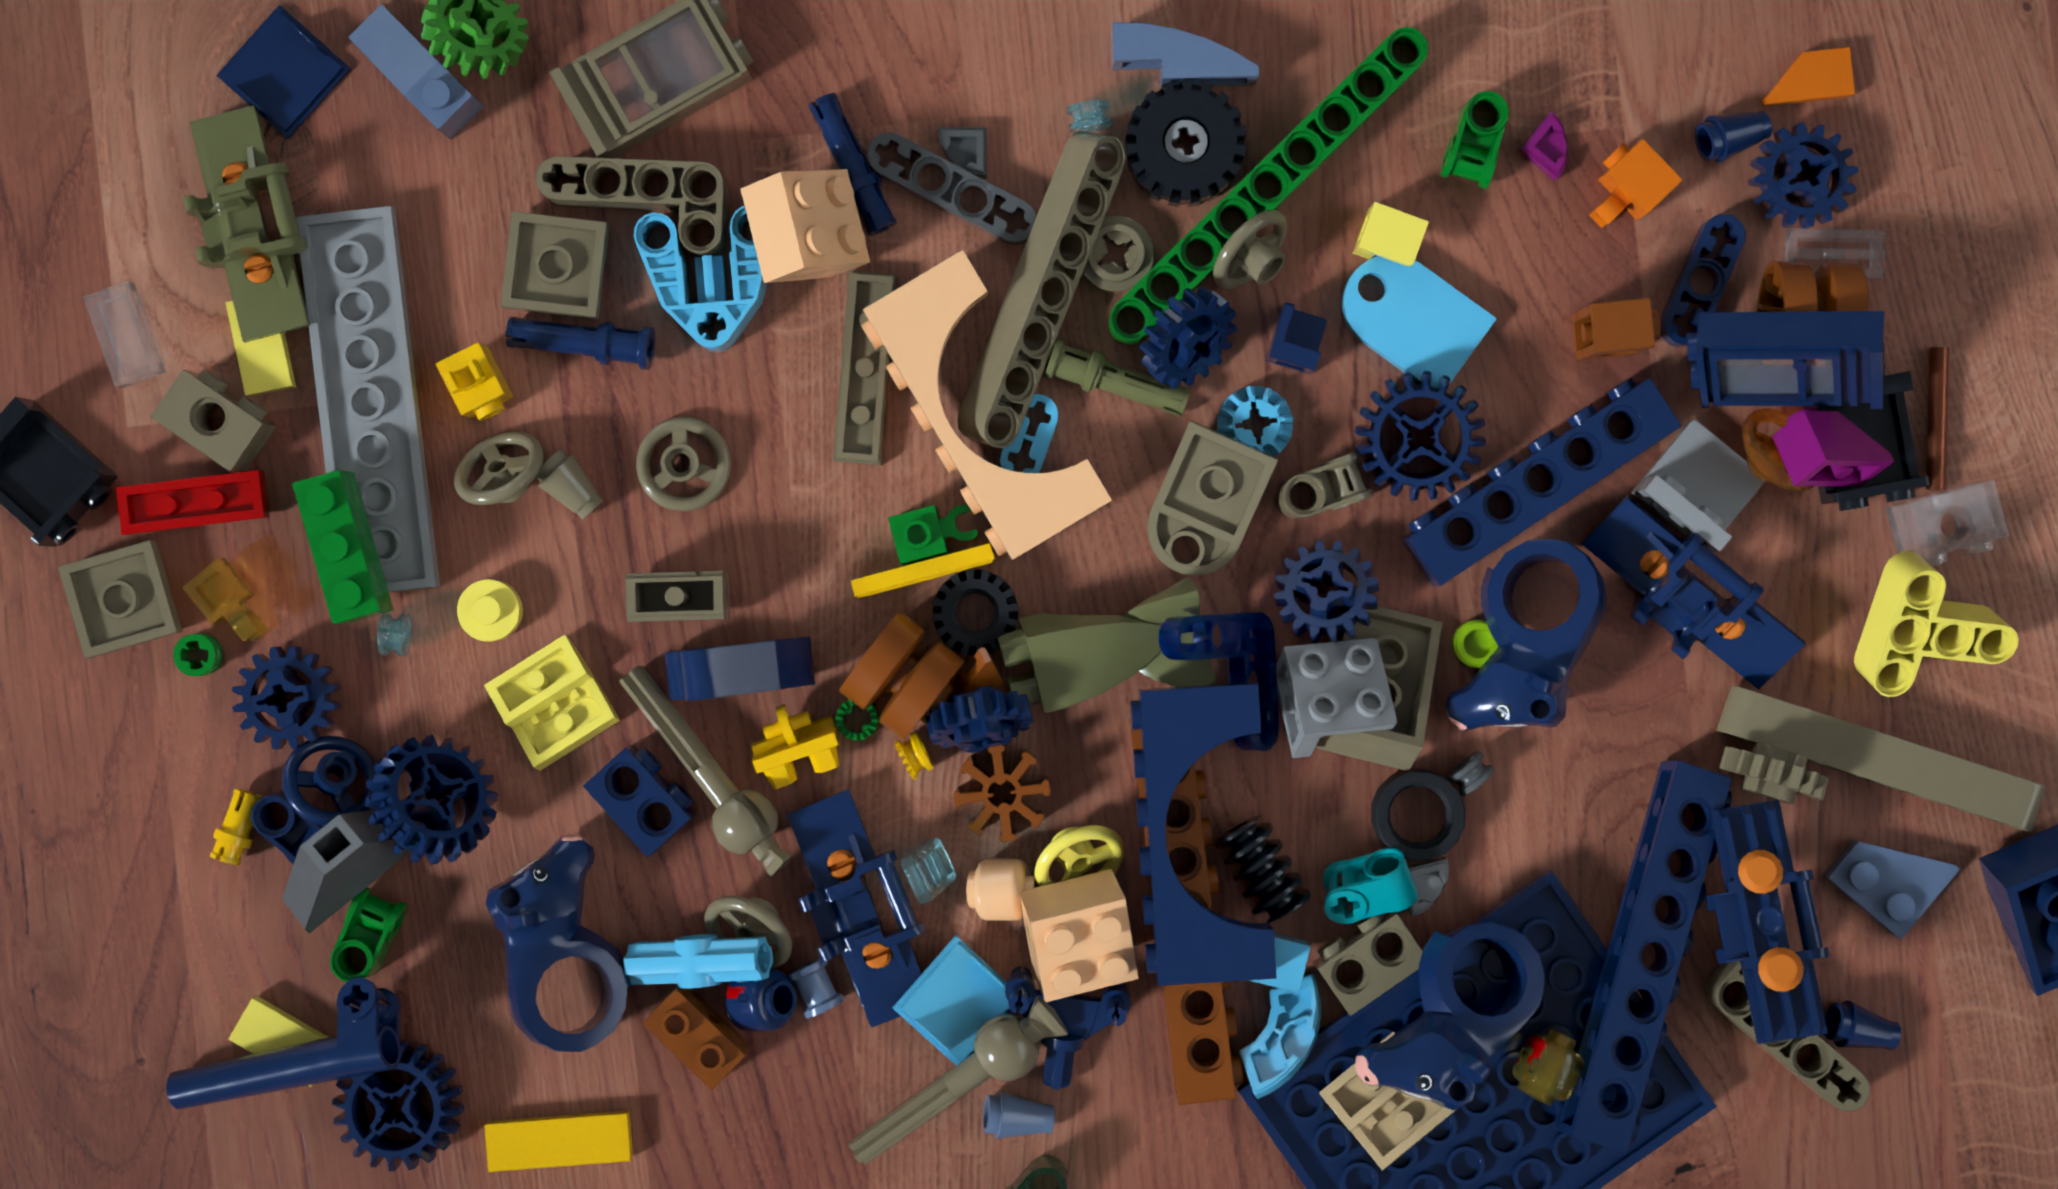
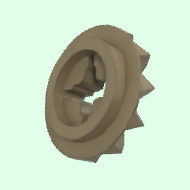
M1120 215L1104 217L1082 272L1083 276L1098 289L1118 293L1133 288L1150 271L1153 264L1154 248L1148 232L1141 224L1129 217ZM1104 237L1116 247L1133 243L1123 257L1128 271L1125 272L1115 262L1104 263L1101 266L1098 265L1108 252Z

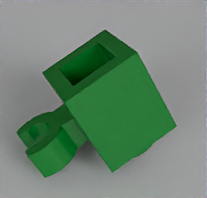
M966 504L958 505L950 510L947 517L941 519L935 505L888 517L900 564L905 565L949 553L946 538L953 537L959 541H970L978 536L977 529L961 532L956 527L957 517L971 512L969 506Z

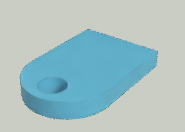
M1380 256L1373 257L1361 264L1353 272L1344 287L1342 295L1343 317L1352 334L1402 372H1411L1413 380L1420 385L1421 375L1424 370L1431 372V386L1437 387L1442 375L1449 376L1451 383L1497 319L1416 260L1412 266L1407 267ZM1375 276L1381 280L1384 286V293L1380 300L1370 302L1361 297L1358 291V284L1361 278Z

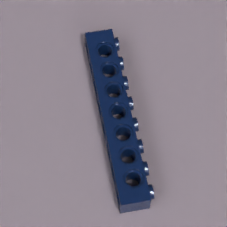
M1679 760L1663 761L1660 763L1556 1131L1626 1154L1629 1144L1634 1143L1639 1134L1640 1117L1638 1112L1642 1098L1649 1093L1653 1084L1654 1073L1651 1066L1656 1050L1661 1048L1666 1037L1667 1025L1664 1022L1669 1003L1675 1000L1679 991L1680 978L1677 973L1681 959L1688 953L1692 945L1693 931L1690 927L1695 910L1701 907L1705 898L1706 885L1703 881L1707 866L1712 863L1718 852L1710 811L1730 807L1732 801V793L1729 791L1732 781L1730 777ZM1686 805L1690 806L1694 813V822L1689 829L1683 825L1681 820V814ZM1674 851L1681 858V868L1676 875H1673L1668 867L1669 857ZM1661 897L1667 901L1669 908L1668 914L1663 921H1659L1655 914L1656 903ZM1650 943L1655 949L1656 956L1654 963L1646 968L1642 961V952ZM1638 990L1643 1002L1641 1009L1633 1015L1629 1009L1628 1002L1631 994ZM1626 1037L1629 1042V1053L1624 1060L1619 1061L1615 1054V1047L1621 1038ZM1613 1084L1616 1089V1099L1610 1107L1605 1108L1602 1103V1093L1607 1086Z

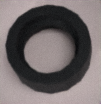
M1426 769L1403 770L1392 774L1378 787L1371 803V822L1377 838L1387 848L1399 849L1403 852L1404 857L1411 861H1429L1445 855L1458 842L1465 827V806L1459 791L1447 778ZM1413 786L1426 787L1435 791L1442 799L1446 809L1445 823L1441 831L1433 839L1425 842H1410L1401 838L1394 831L1390 821V808L1395 797L1403 790Z

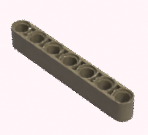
M1081 131L1074 133L1066 142L959 410L958 428L967 439L995 448L1008 447L1016 439L1125 167L1126 149L1118 137Z
M1733 685L1730 686L1716 729L1718 732L1751 743H1764L1808 757L1807 761L2028 832L2033 831L2046 790V786Z

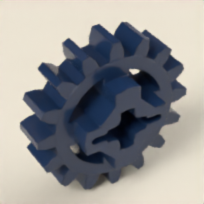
M1799 123L1792 128L1791 134L1784 127L1774 133L1775 142L1766 140L1759 146V149L1766 157H1757L1751 161L1750 166L1759 170L1760 174L1748 180L1749 186L1760 187L1762 191L1753 200L1754 203L1760 204L1767 201L1770 205L1765 215L1766 218L1770 219L1780 213L1783 215L1782 227L1788 228L1799 219L1802 230L1814 226L1815 218L1823 225L1833 220L1831 210L1839 213L1848 207L1841 196H1849L1856 192L1857 187L1848 183L1847 178L1859 171L1858 167L1847 166L1845 159L1854 153L1852 148L1840 151L1836 147L1841 139L1839 133L1826 139L1823 137L1824 125H1817L1808 134L1805 123ZM1807 147L1817 150L1823 156L1809 152ZM1777 162L1780 170L1776 181H1774V168ZM1813 168L1817 169V172L1810 175L1808 180L1802 183L1798 181L1793 185L1789 184L1790 180L1797 177L1796 174L1804 170L1808 172ZM1832 171V185L1829 190L1827 183ZM1783 196L1797 200L1800 206L1788 202Z
M1201 286L1196 293L1190 288L1185 289L1180 301L1171 296L1168 299L1169 308L1164 311L1156 310L1154 313L1157 318L1156 324L1147 326L1144 329V332L1150 336V339L1140 344V350L1146 354L1141 362L1149 369L1148 372L1161 384L1168 383L1172 388L1176 389L1182 381L1186 385L1192 386L1197 374H1201L1204 378L1209 376L1208 367H1212L1214 364L1220 365L1223 361L1220 357L1221 351L1230 349L1233 345L1227 339L1228 335L1237 331V326L1231 322L1236 316V312L1229 307L1230 303L1213 290L1211 292L1204 286Z
M1316 540V551L1309 553L1303 546L1298 547L1300 560L1295 562L1286 558L1283 563L1288 575L1281 574L1275 577L1277 587L1283 590L1274 594L1276 605L1284 607L1279 612L1283 623L1294 621L1292 628L1297 637L1306 630H1309L1311 641L1314 644L1319 642L1322 634H1328L1331 642H1337L1338 633L1342 631L1353 639L1356 637L1355 623L1358 622L1365 626L1371 623L1366 609H1378V599L1371 594L1379 591L1378 578L1370 577L1374 572L1372 563L1365 561L1359 564L1361 556L1359 549L1356 547L1350 550L1348 554H1344L1342 542L1338 540L1334 543L1332 550H1325L1322 540ZM1344 569L1354 576L1359 587H1355L1354 582L1345 581L1343 578ZM1327 587H1334L1335 591H1329L1326 598L1319 597V593H1325ZM1295 597H1299L1300 602L1310 605V616L1299 608ZM1343 612H1346L1345 614H1343V615H1341V616H1339V617H1337V618H1334V617L1338 616L1339 614H1341V613H1343Z
M280 646L270 648V660L264 654L252 656L256 668H241L239 674L247 681L245 685L232 688V692L243 696V702L236 704L232 708L233 712L246 713L247 718L240 725L242 730L253 727L257 729L253 741L261 743L272 737V749L278 750L284 748L288 739L291 748L296 749L304 743L303 736L310 742H314L321 736L317 728L318 726L330 728L334 725V721L327 716L328 710L340 709L341 704L331 700L330 693L338 691L341 687L337 683L328 684L326 680L334 670L331 666L316 667L319 654L309 653L302 659L301 647L291 646L287 655H285L283 648ZM292 667L304 672L312 683L308 684L297 676L296 669H292ZM266 676L267 684L258 695L259 686ZM286 692H303V696L296 697L294 701H290L287 704L270 702L271 699L279 698L280 695ZM316 700L315 709L307 720L306 712L312 702ZM261 712H266L275 718L277 727L268 722Z
M989 686L978 687L975 691L965 694H955L949 697L948 702L940 703L941 708L931 709L929 711L930 716H926L929 738L932 740L933 745L942 744L943 748L956 745L959 749L965 748V752L968 753L981 752L983 749L996 745H1006L1012 740V737L1019 736L1018 731L1030 729L1029 724L1034 722L1030 701L1026 694L1018 695L1017 691L1002 694L1001 690H995L994 687Z

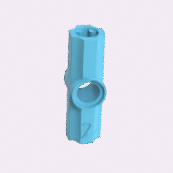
M698 934L678 937L674 941H640L628 944L626 956L623 958L624 974L628 976L631 985L678 983V987L683 989L710 987L730 981H758L769 978L770 968L773 965V953L766 937L718 939L717 934Z

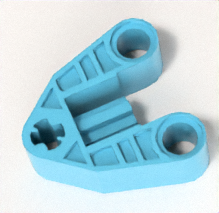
M745 206L736 210L730 221L732 248L730 264L734 300L726 301L723 256L704 255L694 258L698 303L691 304L688 262L685 260L684 246L679 239L678 226L662 213L653 212L646 214L638 220L634 228V239L661 306L702 347L712 352L728 350L735 344L763 304L767 283L763 282L754 241L746 240L742 235V228L745 222L748 221ZM658 226L668 227L670 231L668 243L663 248H650L647 242L650 231ZM717 317L721 324H726V329L718 331L717 339L712 341V337L707 333H703L704 327L711 326L712 318Z

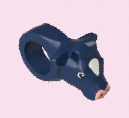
M1556 538L1528 540L1506 552L1494 569L1487 567L1481 586V607L1488 628L1498 647L1482 665L1471 682L1465 687L1453 691L1448 696L1445 704L1447 719L1453 726L1459 730L1470 731L1486 726L1524 727L1537 725L1557 727L1566 717L1567 700L1571 694V689L1567 686L1568 678L1598 628L1606 609L1607 598L1604 579L1590 556L1570 542ZM1553 560L1571 566L1579 582L1580 596L1576 610L1566 622L1554 629L1536 631L1523 626L1513 611L1512 593L1518 578L1526 569L1538 562Z
M577 834L561 836L542 856L518 869L504 882L490 888L487 891L485 903L494 919L495 928L501 930L504 935L507 988L511 1016L515 1024L531 1041L554 1052H582L594 1047L611 1034L617 1027L626 1009L627 987L632 986L628 976L624 974V957L620 951L599 934L581 926L584 880L587 871L594 862L595 855L593 847L586 838ZM573 956L588 962L598 973L602 986L601 1003L594 1017L584 1026L569 1032L558 1031L551 1028L540 1016L536 1003L537 985L543 973L552 964Z
M1493 922L1460 926L1452 929L1445 935L1435 931L1423 948L1419 962V985L1424 1013L1382 1043L1368 1044L1359 1050L1356 1054L1355 1071L1360 1080L1371 1086L1390 1087L1408 1096L1432 1101L1440 1107L1451 1110L1460 1109L1472 1102L1478 1083H1482L1491 1074L1490 1069L1484 1064L1517 1033L1541 1003L1545 975L1540 955L1528 938L1513 928ZM1472 941L1487 944L1497 951L1507 964L1509 971V994L1501 1008L1490 1016L1477 1014L1463 1004L1455 992L1452 978L1454 961L1462 948Z

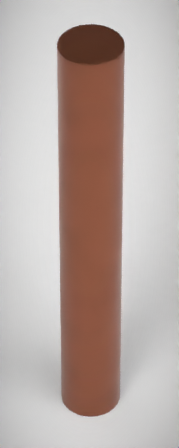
M1949 347L1929 348L1926 476L1929 477L1930 485L1926 486V491H1946Z

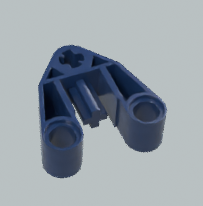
M810 636L665 653L670 700H702L816 684Z

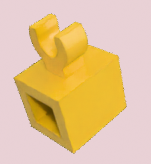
M480 342L435 363L462 416L471 419L477 416L479 421L487 420L504 411L503 403L514 397L489 347Z

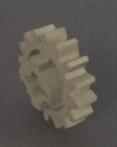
M1759 742L1754 743L1752 752L1725 746L1719 765L1720 770L1744 778L1741 785L1742 790L1787 804H1794L1796 794L1823 800L1830 779L1828 776L1805 769L1808 757Z

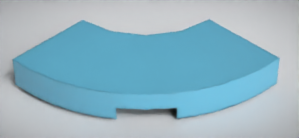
M1314 974L1303 977L1301 988L1298 992L1276 987L1269 990L1271 1010L1267 1025L1254 1042L1239 1050L1254 1096L1257 1099L1270 1094L1290 1080L1304 1064L1314 1046L1321 1021L1320 989Z

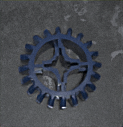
M1424 370L1421 375V385H1414L1412 374L1408 371L1403 373V381L1406 387L1397 390L1396 384L1391 378L1385 380L1386 388L1391 394L1386 399L1375 390L1370 393V398L1379 407L1376 411L1369 407H1361L1360 415L1371 420V425H1356L1355 433L1360 436L1369 437L1370 441L1361 442L1356 445V451L1358 454L1373 453V457L1367 459L1362 466L1365 472L1372 471L1380 466L1382 470L1374 479L1377 486H1382L1391 477L1394 479L1390 490L1392 495L1398 496L1402 491L1403 485L1406 484L1410 485V500L1416 501L1419 497V486H1426L1428 496L1433 500L1437 499L1438 495L1434 484L1443 481L1446 490L1452 493L1456 488L1450 476L1456 473L1464 481H1468L1471 478L1467 469L1461 465L1464 461L1473 465L1480 464V456L1469 451L1470 446H1485L1486 439L1480 435H1471V430L1484 427L1485 420L1482 417L1468 419L1467 415L1474 412L1479 405L1475 399L1469 400L1462 405L1459 403L1467 392L1463 385L1457 386L1451 394L1447 393L1446 391L1450 385L1449 376L1442 375L1437 387L1431 386V372ZM1416 397H1428L1441 401L1435 409L1432 408L1428 413L1419 417L1411 416L1397 406L1405 400ZM1452 411L1456 414L1460 427L1459 443L1454 454L1449 452L1438 438L1439 430ZM1386 416L1402 432V440L1395 449L1396 452L1389 460L1384 455L1380 446V431ZM1401 420H1405L1409 425L1415 426L1418 429L1431 425L1433 431L1428 432V435L1432 438L1431 442L1438 451L1422 442L1409 446L1408 440L1413 438L1408 433L1407 425ZM1420 455L1430 456L1443 465L1427 473H1410L1400 469L1405 463L1408 464L1413 458Z
M433 734L426 736L421 744L415 737H412L405 741L403 748L398 745L391 747L386 753L387 758H380L375 764L374 772L376 774L371 775L366 784V788L372 791V793L365 798L364 806L376 810L369 817V824H382L384 827L378 835L379 841H385L391 837L397 842L393 847V854H400L407 848L411 850L410 858L412 863L418 862L425 853L431 866L438 864L443 859V855L449 862H453L461 856V852L471 853L478 846V841L483 840L489 834L490 828L487 824H491L495 820L497 813L490 806L498 800L499 793L487 790L493 783L494 775H481L479 772L484 766V759H478L472 763L467 758L470 746L463 747L457 752L453 750L452 737L446 738L440 746H438ZM408 772L411 778L408 784L411 793L405 800L400 801L398 796L399 777L401 774ZM460 798H463L465 817L462 826L456 828L453 818L456 816L453 805ZM413 820L419 821L421 824H423V825L425 826V828L422 827V826H420L419 824H417V823L414 822Z
M404 1039L400 1041L401 1058L395 1069L413 1074L414 1076L405 1084H397L389 1078L383 1080L376 1073L337 1080L336 1086L345 1094L337 1095L332 1099L331 1104L345 1111L333 1119L334 1125H347L349 1129L341 1136V1142L348 1143L354 1138L359 1144L353 1151V1157L359 1158L366 1151H369L371 1153L369 1159L370 1167H377L385 1157L389 1171H396L400 1167L402 1160L408 1170L415 1169L419 1165L420 1158L427 1163L433 1161L437 1157L435 1148L444 1151L451 1144L447 1134H455L459 1131L461 1125L452 1117L461 1115L465 1108L460 1102L451 1100L463 1092L462 1085L449 1086L447 1082L456 1074V1069L451 1067L442 1073L437 1067L444 1059L443 1054L438 1053L430 1060H427L425 1057L428 1046L423 1043L418 1045L413 1054H411L409 1041ZM425 1086L433 1100L434 1113L432 1120L428 1118L430 1113L421 1102V1093ZM365 1090L369 1093L367 1098L373 1103L376 1110L375 1119L372 1124L365 1111ZM410 1090L411 1092L405 1098V1103L401 1108L402 1112L396 1113L387 1120L389 1114L394 1110L392 1107L395 1105V1099L397 1097L400 1098ZM391 1127H400L409 1134L412 1131L416 1132L420 1138L400 1141L388 1138L383 1134Z

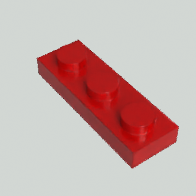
M262 470L116 487L121 535L270 518L265 474Z

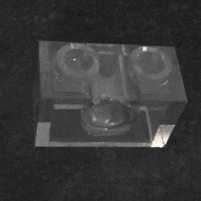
M1995 480L1974 482L1885 507L1898 553L1913 551L1918 553L1931 566L1948 562V552L1963 548L1965 555L1989 551L1995 548L1993 540L2010 536ZM1947 513L1953 517L1956 524L1955 532L1950 538H1947L1941 530V520Z

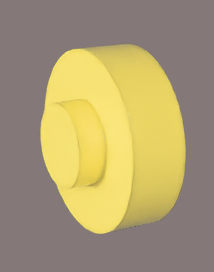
M485 579L471 584L461 594L457 605L458 620L464 631L471 637L486 642L499 641L513 634L518 628L523 615V605L520 596L512 586L500 580Z

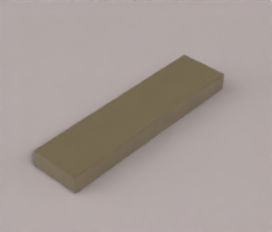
M849 271L833 454L834 462L882 465L889 372L885 366L890 364L891 357L884 345L876 350L874 349L861 324L868 321L863 311L864 308L896 290L897 275Z

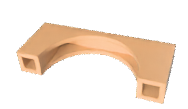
M961 250L864 308L863 311L868 321L861 324V327L874 349L876 350L884 345L893 360L892 363L885 367L898 389L901 391L909 387L918 403L910 409L924 432L932 428L936 432L943 445L936 448L935 451L949 474L958 469L967 486L961 489L960 493L972 513L976 515L983 511L992 528L984 533L998 556L1007 552L1013 560L1109 503L1112 499L1088 459L1074 466L1053 472L1022 473L1011 471L989 463L976 455L959 439L950 426L939 394V368L946 343L959 321L977 303L988 297L987 289L965 252Z

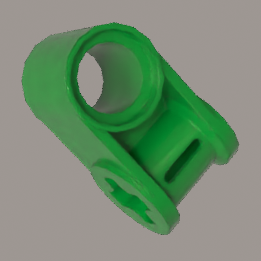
M1483 91L1474 95L1462 106L1453 135L1443 157L1440 169L1441 177L1448 178L1452 174L1478 182L1479 188H1488L1496 168L1499 146L1509 114L1507 102L1501 95L1493 91ZM1475 105H1486L1493 111L1494 123L1492 127L1485 128L1475 123L1472 117V110Z
M368 887L356 895L348 908L344 926L331 953L330 966L334 975L343 982H348L354 978L366 979L377 973L383 965L392 941L401 928L407 913L408 904L401 901L394 904L372 895L371 889ZM352 946L359 947L366 954L367 964L363 971L353 969L348 963V952Z

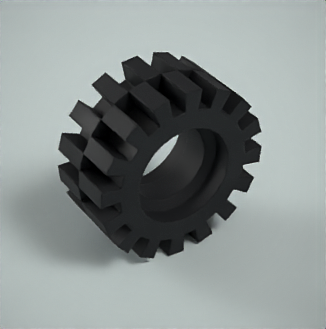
M972 569L956 573L941 585L936 597H934L932 620L936 632L947 646L962 654L975 655L982 647H985L988 653L994 652L999 649L997 637L1012 632L1016 628L1018 621L1016 597L1010 586L1002 578L991 572ZM969 594H982L993 604V621L984 630H967L958 621L957 606L962 598Z

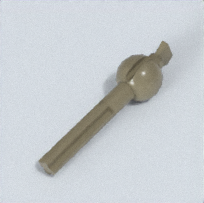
M642 665L633 668L619 682L716 807L712 816V831L718 843L727 851L737 855L748 854L752 851L755 857L763 862L769 877L791 862V856L779 848L777 841L772 836L778 827V813L772 801L762 792L754 789L739 791Z
M1037 996L1028 1016L1024 1019L1012 1014H999L988 1019L978 1029L974 1041L975 1053L849 1141L848 1145L854 1152V1158L859 1163L863 1162L866 1165L991 1076L1003 1082L1015 1081L1026 1076L1036 1065L1039 1056L1038 1042L1044 1038L1068 1034L1055 1009Z

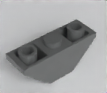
M375 809L339 814L300 845L282 900L309 934L411 852L410 849L405 848L400 854H393V847L397 843L393 838L390 837L388 840L379 841L378 835L384 829L383 825L369 824V817L376 811Z

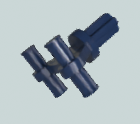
M1021 966L1012 971L1011 977L1007 980L1005 995L1009 1001L1010 1010L1015 1014L1018 1010L1019 1014L1027 1017L1036 997L1039 996L1043 1000L1044 998L1041 990L1035 989V983L1031 979L1030 970L1024 967V972L1021 973ZM1125 983L1105 987L1106 989L1101 997L1073 995L1047 1002L1057 1012L1068 1034L1041 1040V1043L1047 1047L1043 1071V1082L1045 1085L1057 1090L1068 1087L1072 1078L1075 1051L1083 1047L1084 1040H1087L1091 1035L1109 1024L1113 1026L1114 1021H1116V1026H1120L1125 1022L1126 1014L1131 1006L1130 995L1126 990Z

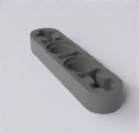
M891 132L882 133L876 136L869 144L867 151L869 164L872 170L878 173L881 178L1007 244L1022 245L1027 242L1036 219L1033 207L1027 202L898 134ZM894 144L898 146L897 154L901 159L910 163L912 154H916L920 158L912 165L909 180L901 178L906 172L905 168L895 162L888 164L887 168L882 167V159L877 151L880 148L888 150ZM935 165L943 170L945 181L941 188L936 191H928L919 185L918 175L922 168ZM976 187L985 192L988 201L982 211L969 213L961 207V194L968 188ZM996 198L1005 201L1000 206V211L1010 216H1014L1018 210L1025 213L1024 222L1029 225L1026 231L1017 229L1014 235L1007 232L1008 223L997 216L994 218L993 225L984 222L993 212Z

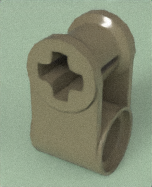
M1357 451L1317 465L1318 468L1301 473L1284 481L1278 488L1276 495L1277 506L1280 511L1288 518L1302 519L1330 509L1334 511L1373 497L1371 489L1365 488L1356 463L1360 458ZM1295 484H1302L1311 492V504L1306 510L1297 509L1290 501V490Z

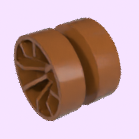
M1772 261L1764 271L1757 299V312L1869 311L1867 280L1862 267L1858 264L1822 263L1814 273L1807 262ZM1762 359L1765 363L1793 364V359ZM1811 359L1814 363H1818V365H1833L1832 359Z
M899 611L840 687L839 692L863 710L870 707L883 693L887 695L890 691L894 693L882 711L879 722L904 741L920 720L925 724L927 723L926 716H930L929 711L939 708L940 703L949 695L955 687L950 680L965 660L941 641L933 645L919 659L913 653L920 644L925 629Z

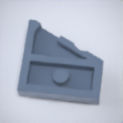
M1852 840L1823 874V877L1890 934L1898 939H1902L1960 869L1956 865Z

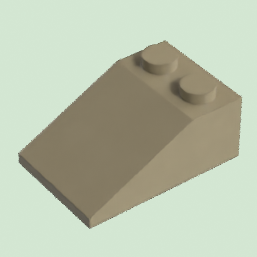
M1378 606V609H1366L1371 622L1368 626L1361 625L1358 622L1354 624L1356 637L1351 639L1342 631L1339 641L1375 638L1378 641L1397 717V724L1393 729L1323 736L1317 743L1316 749L1409 771L1424 744L1442 622Z

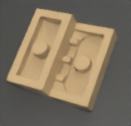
M1392 1032L1390 1035H1388V1036H1387L1384 1040H1382L1380 1043H1382V1042L1388 1040V1039H1389L1390 1037H1392L1395 1033ZM1356 1063L1319 1092L1382 1171L1456 1111L1440 1107L1432 1101L1408 1096L1390 1087L1367 1085L1357 1076L1355 1071Z

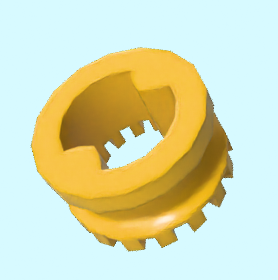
M916 731L910 733L908 741L902 742L898 739L894 742L900 758L904 757L902 762L907 764L905 767L913 780L919 777L918 774L921 770L927 769L930 772L935 769Z

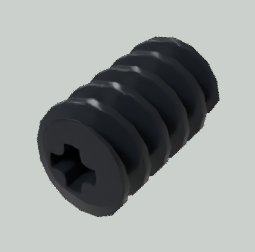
M1260 814L1228 830L1218 838L1214 846L1215 848L1231 847L1232 851L1223 860L1224 864L1240 863L1242 867L1232 878L1235 882L1249 879L1251 884L1242 895L1244 899L1259 896L1260 901L1251 911L1253 915L1268 913L1270 917L1266 923H1270L1301 907L1310 899L1311 894L1308 889L1294 890L1302 878L1298 872L1285 873L1291 866L1292 860L1288 855L1275 857L1283 844L1280 839L1265 840L1274 828L1270 822L1255 824L1262 816Z

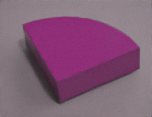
M1551 111L1518 151L1555 181L1559 178L1567 163V141L1563 124Z

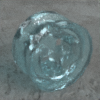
M1091 100L1068 106L1067 115L1072 116L1074 119L1073 123L1069 125L1070 132H1096L1112 127L1111 119L1105 115V111L1109 109V101Z
M391 613L382 614L377 634L380 655L387 656L391 651H396L398 656H407L412 639L410 615L401 614L398 619H395Z

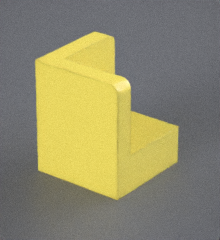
M1374 202L1368 209L1353 254L1366 259H1371L1374 255L1410 267L1415 262L1429 221Z

